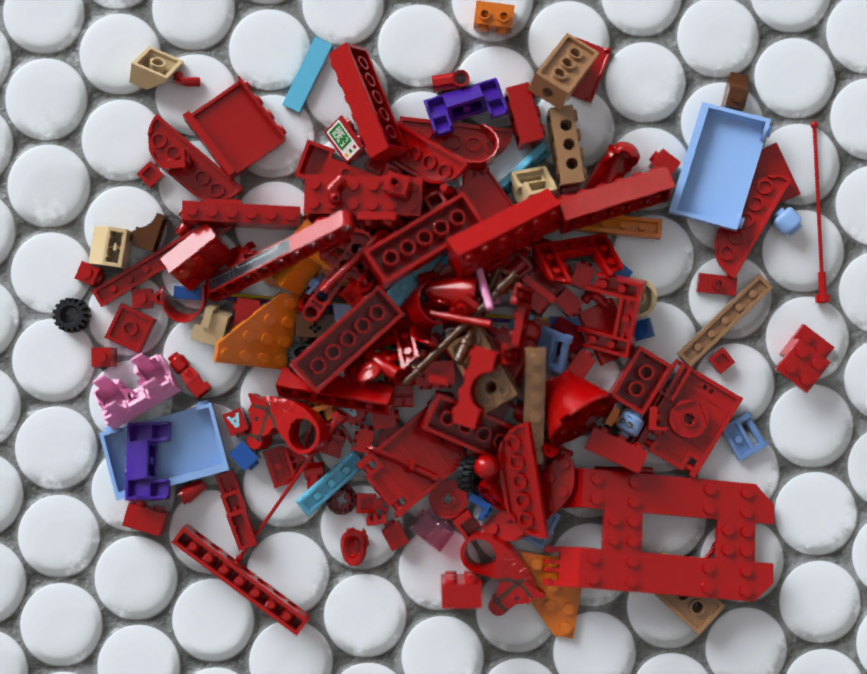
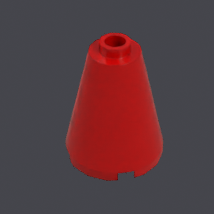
M469 275L461 279L453 277L431 280L425 286V296H428L430 301H445L451 307L452 302L464 292L477 302V276Z

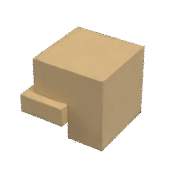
M546 165L513 171L509 176L512 181L511 190L517 203L547 188L554 196L558 190Z
M212 303L205 308L203 319H200L199 324H194L190 339L216 346V341L229 334L234 313L220 309L221 304Z

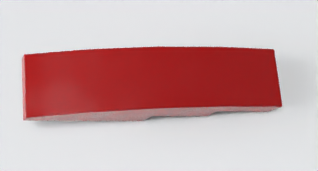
M234 468L215 475L221 492L220 497L227 513L226 517L239 551L258 545Z

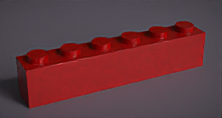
M182 200L181 220L183 225L202 226L207 222L209 226L297 230L300 227V207Z
M288 367L282 368L275 384L278 396L387 416L390 415L396 398L393 385L366 381V385H360L356 381H351L347 384L345 377L336 376L319 393L315 394L298 374H294Z

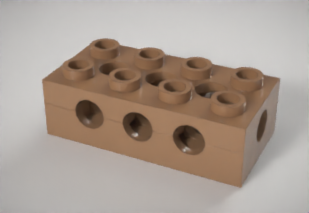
M566 33L536 71L527 90L561 110L591 70L600 52Z
M573 104L565 105L561 110L557 107L549 108L546 114L557 191L563 188L581 186L585 181L584 179L587 178L586 167H582L581 161L584 159L583 148H579L578 142L581 140L580 129H576L575 123L578 121L577 110H573ZM567 164L571 165L573 169H569Z
M478 326L472 339L473 345L498 351L486 328ZM466 334L453 341L447 347L452 358H454L459 347V340L465 338ZM469 354L464 365L456 364L462 376L465 368L470 363ZM501 358L497 371L483 375L478 380L475 388L476 399L485 409L484 414L491 413L522 395L506 364H501ZM492 382H495L497 385L495 392L491 389Z
M662 550L659 554H667V553ZM654 594L698 635L706 629L725 607L718 599ZM698 602V606L692 609L693 603Z

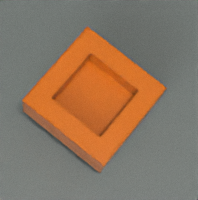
M614 406L602 423L610 427L613 424L616 425L620 418L619 413L621 410Z

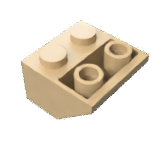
M94 226L88 263L127 269L132 231L109 226Z

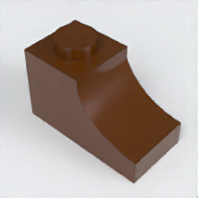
M735 72L729 73L721 107L741 112L745 109L749 93L747 91L749 76Z
M157 213L153 221L144 227L136 226V229L130 235V245L153 253L158 251L168 217Z

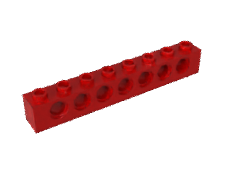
M189 524L183 526L171 542L297 636L309 620L310 614L247 567L236 561V559Z

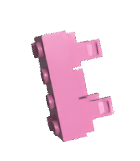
M140 353L130 359L136 365L134 373L140 378V380L136 381L139 387L134 390L127 387L120 379L110 380L105 375L92 381L98 387L92 392L103 410L102 415L106 424L112 429H117L181 391L168 361L161 354L148 358L143 353Z

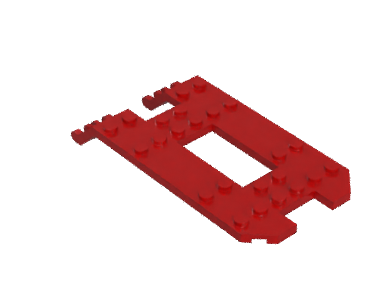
M575 468V488L571 498L562 508L603 510L601 549L544 546L545 553H558V560L544 559V564L558 565V568L543 567L544 573H557V580L544 578L542 583L544 586L755 602L773 584L774 572L773 563L755 562V523L773 525L774 504L756 484ZM643 514L715 520V558L642 552Z

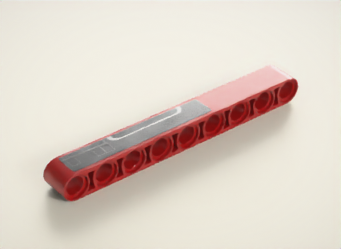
M347 210L339 211L206 279L207 299L213 302L221 301L353 235L355 228L352 213Z

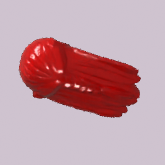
M618 142L614 145H609L607 153L587 178L584 189L590 190L601 183L609 184L618 178L624 177L639 162V150L629 142Z

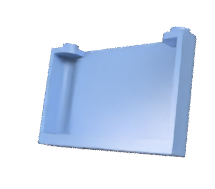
M702 102L669 208V214L735 232L737 228L742 229L745 218L741 217L765 137L770 138L773 126L769 125L771 119Z
M209 400L198 402V406L143 421H169L172 423L171 442L158 443L157 479H169L170 486L231 469L214 403H209ZM109 426L105 427V432L99 433L116 500L125 499L127 426L115 430Z

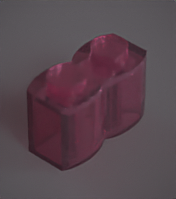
M428 508L427 511L422 509L409 526V529L440 552L454 534L451 530L453 526L445 520L440 522L436 519L438 515Z

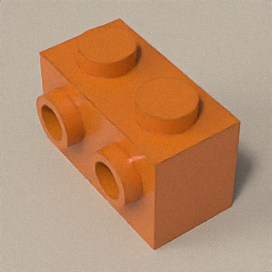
M477 1L473 29L483 33L496 31L499 35L511 33L515 5Z

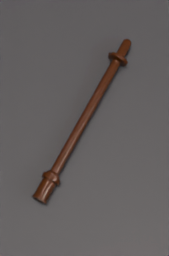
M503 267L492 272L487 284L490 294L494 290ZM483 296L480 300L479 305L484 301ZM470 325L465 338L459 340V347L452 359L456 364H465L469 351L474 347L472 339L478 326Z
M511 270L502 281L495 284V290L490 294L492 302L499 296L507 295L509 293L508 290L520 280L515 272ZM484 301L469 315L470 317L478 318L486 310ZM460 323L418 366L412 364L411 367L414 370L403 379L402 385H410L419 375L424 378L423 371L470 325Z

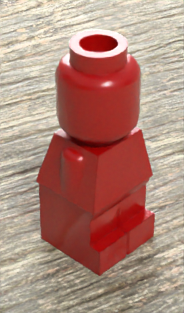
M175 352L168 358L171 368L176 374H181L186 388L197 401L212 390L211 385L207 381L203 382L200 374L190 366V362L183 354Z

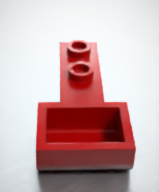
M311 140L306 142L294 175L305 181V174L377 176L374 173L333 159L336 152L335 149Z

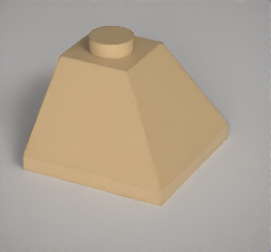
M148 46L131 63L129 82L140 88L150 89L167 82L183 65L184 61Z

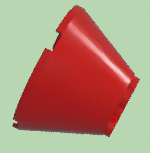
M570 369L565 370L556 378L551 377L546 380L544 413L550 442L552 444H555V442H558L559 445L564 444L590 431L596 426L594 422L601 416L603 418L608 416L616 405V397L605 389L573 373Z

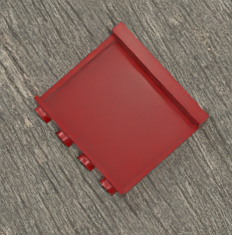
M240 76L237 77L238 82L193 113L187 111L183 114L184 121L230 181L285 143V134H287L281 124L277 125L275 123V117L269 109L265 110L262 106L264 103L261 98L251 92L252 87L248 81H243Z

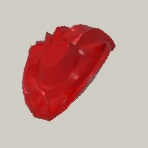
M354 527L347 528L340 540L342 556L350 566L361 564L369 546L368 535H366L364 528L362 531L356 530Z

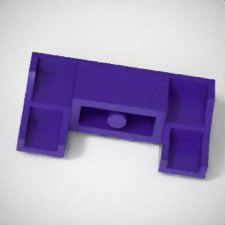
M497 78L423 100L435 137L454 132L451 122L486 111L491 120L509 114Z
M171 422L127 423L125 500L134 502L170 499V480L157 479L158 443L171 442Z

